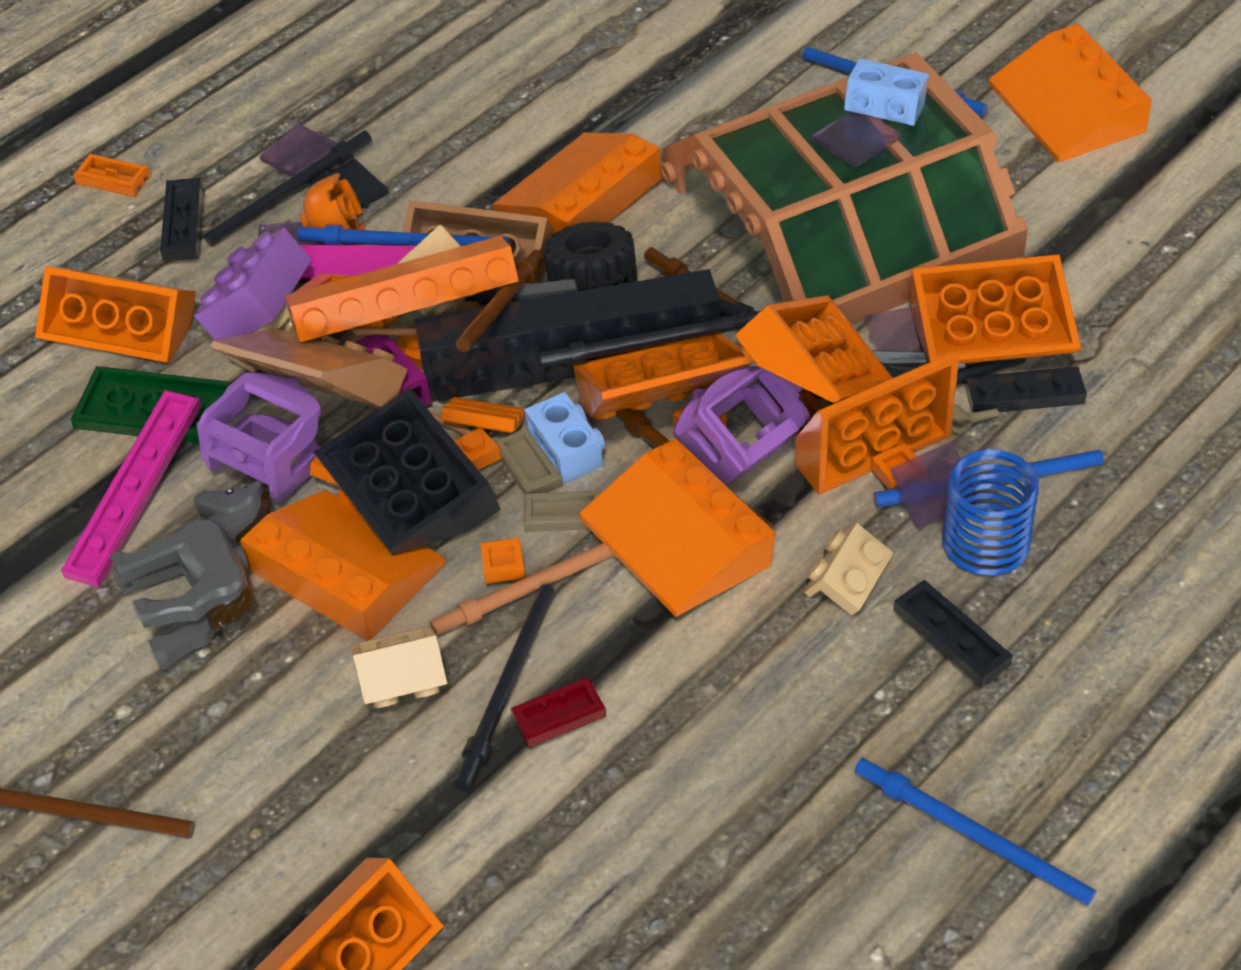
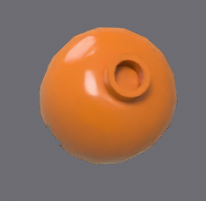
M339 173L318 181L306 192L303 203L304 212L301 213V221L304 227L325 228L326 225H342L343 229L366 230L365 223L358 226L357 215L362 214V209L357 196L346 179L338 180Z

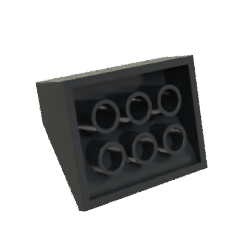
M411 388L314 451L318 460L391 555L468 532L501 510L489 482Z

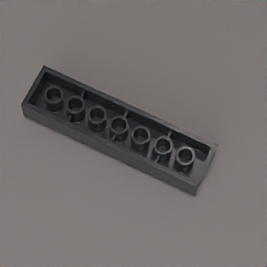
M707 269L512 302L505 306L467 352L458 350L456 341L485 307L414 319L422 371L427 378L431 402L449 400L453 397L459 398L575 378L574 367L571 362L541 367L539 352L566 348L568 343L583 340L584 344L718 319L720 318V299L711 271ZM615 353V354H610V355H605V356H600V357H595V358H589V359H587V362L593 361V360H597V359H601V358H605V357H609V356H613V355H617V354H621V353Z

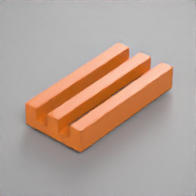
M89 154L73 176L75 183L78 185L136 198L139 194L137 188L142 189L144 187V179L149 180L151 172L147 166Z
M453 397L451 401L446 403V406L442 407L441 420L448 423L513 433L525 421L524 409L526 408Z

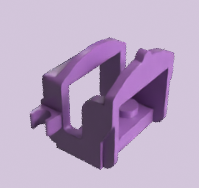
M758 365L729 372L715 381L708 389L697 388L693 391L691 401L677 420L673 435L728 487L790 441L810 421L809 412L800 401V394L804 388ZM759 378V380L764 384V386L769 390L773 397L782 406L784 412L779 408V406L775 403V401L770 397V395L765 391V389L762 386H760L757 383L751 382ZM742 400L764 425V428L755 435L758 441L751 446L746 442L740 445L718 418ZM699 431H702V432L704 433V435L709 439V441L713 444V446H714V447L717 449V451L721 454L722 458H721L720 455L715 451V449L711 446V444L707 441V439H706Z
M244 373L228 386L223 396L203 412L200 421L197 423L202 461L212 471H216L226 464L269 485L271 499L281 503L311 476L310 463L316 457L314 451L320 448L314 437L318 430V417L321 415V407L314 396L299 384L298 378L286 379L266 373ZM250 393L300 416L294 422L268 415L248 414L234 426L227 425L245 408ZM293 458L298 460L292 467L290 466Z

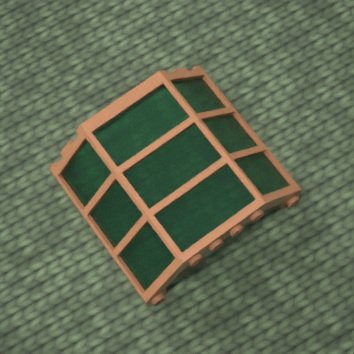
M917 52L885 63L929 74L925 104L914 126L844 110L848 78L699 132L663 148V163L660 165V170L666 183H671L676 191L682 194L686 192L685 171L693 168L702 171L709 179L712 189L724 197L730 211L733 214L737 213L744 222L747 232L751 236H755L763 245L782 294V302L829 295L850 324L854 325L910 302L908 291L911 272L914 268L1007 260L1024 256L1028 228L1023 216L1016 217L1009 196L1014 195L1015 191L1007 168L1000 169L995 157L993 147L998 146L994 131Z

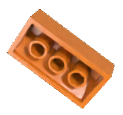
M45 266L35 338L170 363L191 327L196 291L71 268Z
M366 858L254 970H402L444 925L390 858Z

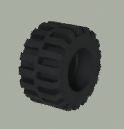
M608 222L578 223L555 232L551 235L552 238L547 239L545 247H543L548 282L574 279L577 291L638 281L634 239L629 231H625V228L620 225Z

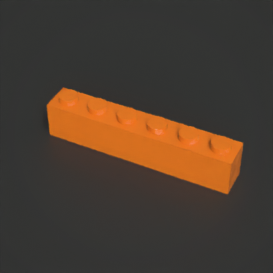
M501 236L290 293L284 295L293 330L299 342H304L519 282L511 246Z

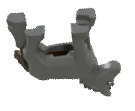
M257 480L249 487L244 486L243 488L235 487L219 491L203 490L195 496L194 504L198 513L208 518L194 520L174 532L171 536L156 541L144 550L135 553L117 551L110 554L111 567L123 595L184 574L192 586L187 593L176 598L166 600L140 598L133 601L135 612L144 628L151 625L159 628L170 623L186 622L181 628L170 634L157 635V637L148 640L152 655L160 671L167 669L191 651L207 646L214 633H217L221 628H227L233 621L238 622L253 602L244 570L249 567L241 546L236 545L267 514L271 513L272 500L270 492L263 490V482Z

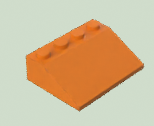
M1079 23L1047 34L988 79V85L1058 163L1147 131L1152 99Z
M583 133L492 204L493 210L547 217L555 232L578 223L610 222L661 180L660 148L635 134Z
M1060 255L912 269L908 295L914 325L928 363L953 352L959 356L958 364L1077 353L1081 351Z
M829 295L769 304L735 334L742 344L741 350L751 362L757 363L759 367L834 404L893 379Z
M720 333L633 350L573 365L581 407L590 417L607 419L617 414L616 411L627 408L643 410L653 405L652 402L663 399L667 401L683 400L688 397V393L693 392L695 389L706 390L722 376L729 372L749 367L752 362L743 354L740 346Z
M953 352L817 411L795 439V465L817 494H823L872 472L871 457L902 443H905L915 453L951 437L959 356Z
M676 438L641 456L579 513L580 520L675 617L771 566L776 533Z
M327 490L267 514L240 540L248 562L249 571L366 641L373 639L446 564L445 557L424 545L391 555L355 506Z

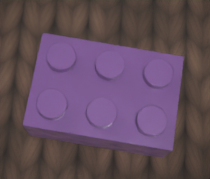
M284 227L273 234L266 231L256 238L249 248L245 249L244 246H241L228 256V266L217 273L213 279L216 282L215 285L201 296L200 301L202 304L194 317L215 340L252 333L275 320L286 302L284 295L290 294L312 259Z

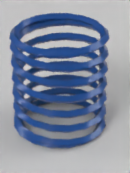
M982 449L966 454L953 465L948 479L942 546L948 558L959 568L976 575L996 576L1011 572L1026 559L1030 551L1031 535L1033 533L1037 495L1039 494V478L1033 467L1023 458L1005 450ZM985 459H998L1015 464L1025 471L1026 475L1016 468L1003 464L982 463L967 467L972 463ZM984 469L1002 470L1014 474L1025 485L1015 478L996 473H981L971 477L967 476ZM983 479H998L1014 485L1022 491L1023 495L1014 488L999 483H979L969 487L966 486ZM981 489H997L1003 492L1010 493L1015 498H1017L1021 502V504L1013 498L998 493H977L967 497L964 496H966L968 493L978 491ZM979 499H997L1009 503L1014 508L998 503L978 502L970 504L969 502ZM976 514H979L984 517H1000L1004 518L1005 520L999 521L984 519L979 516H976ZM965 518L985 526H1014L1003 530H989L975 526ZM963 527L986 536L1001 537L1010 534L1015 535L1000 540L982 539L968 533ZM961 536L980 545L997 547L1008 544L1013 545L998 550L982 549L966 542ZM958 544H960L963 548L970 550L974 553H977L979 555L1001 556L1010 553L1012 554L1008 557L999 559L979 558L967 553ZM962 558L982 565L997 566L1006 563L1010 564L995 569L979 568L965 562Z

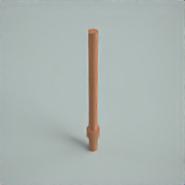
M602 543L475 600L472 597L457 604V609L430 620V626L436 636L461 624L469 626L482 620L483 614L537 591L541 585H550L610 558L614 554Z

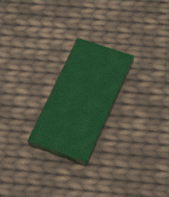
M96 366L70 420L73 429L139 436L163 392L166 390L199 398L201 408L182 442L200 444L197 423L200 421L203 412L223 396L228 386L233 382Z

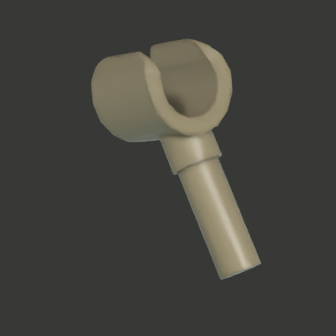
M954 404L951 430L961 435L973 423L998 418L999 411L997 408L966 413L959 405Z

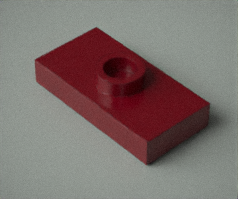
M589 677L514 706L511 708V714L526 745L530 748L606 717V708Z

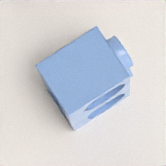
M859 58L848 77L844 110L914 126L925 104L929 74Z
M565 392L524 409L526 428H528L562 476L563 484L603 467L602 450L605 449V442L602 434L597 428H591L583 408L578 403L574 405Z

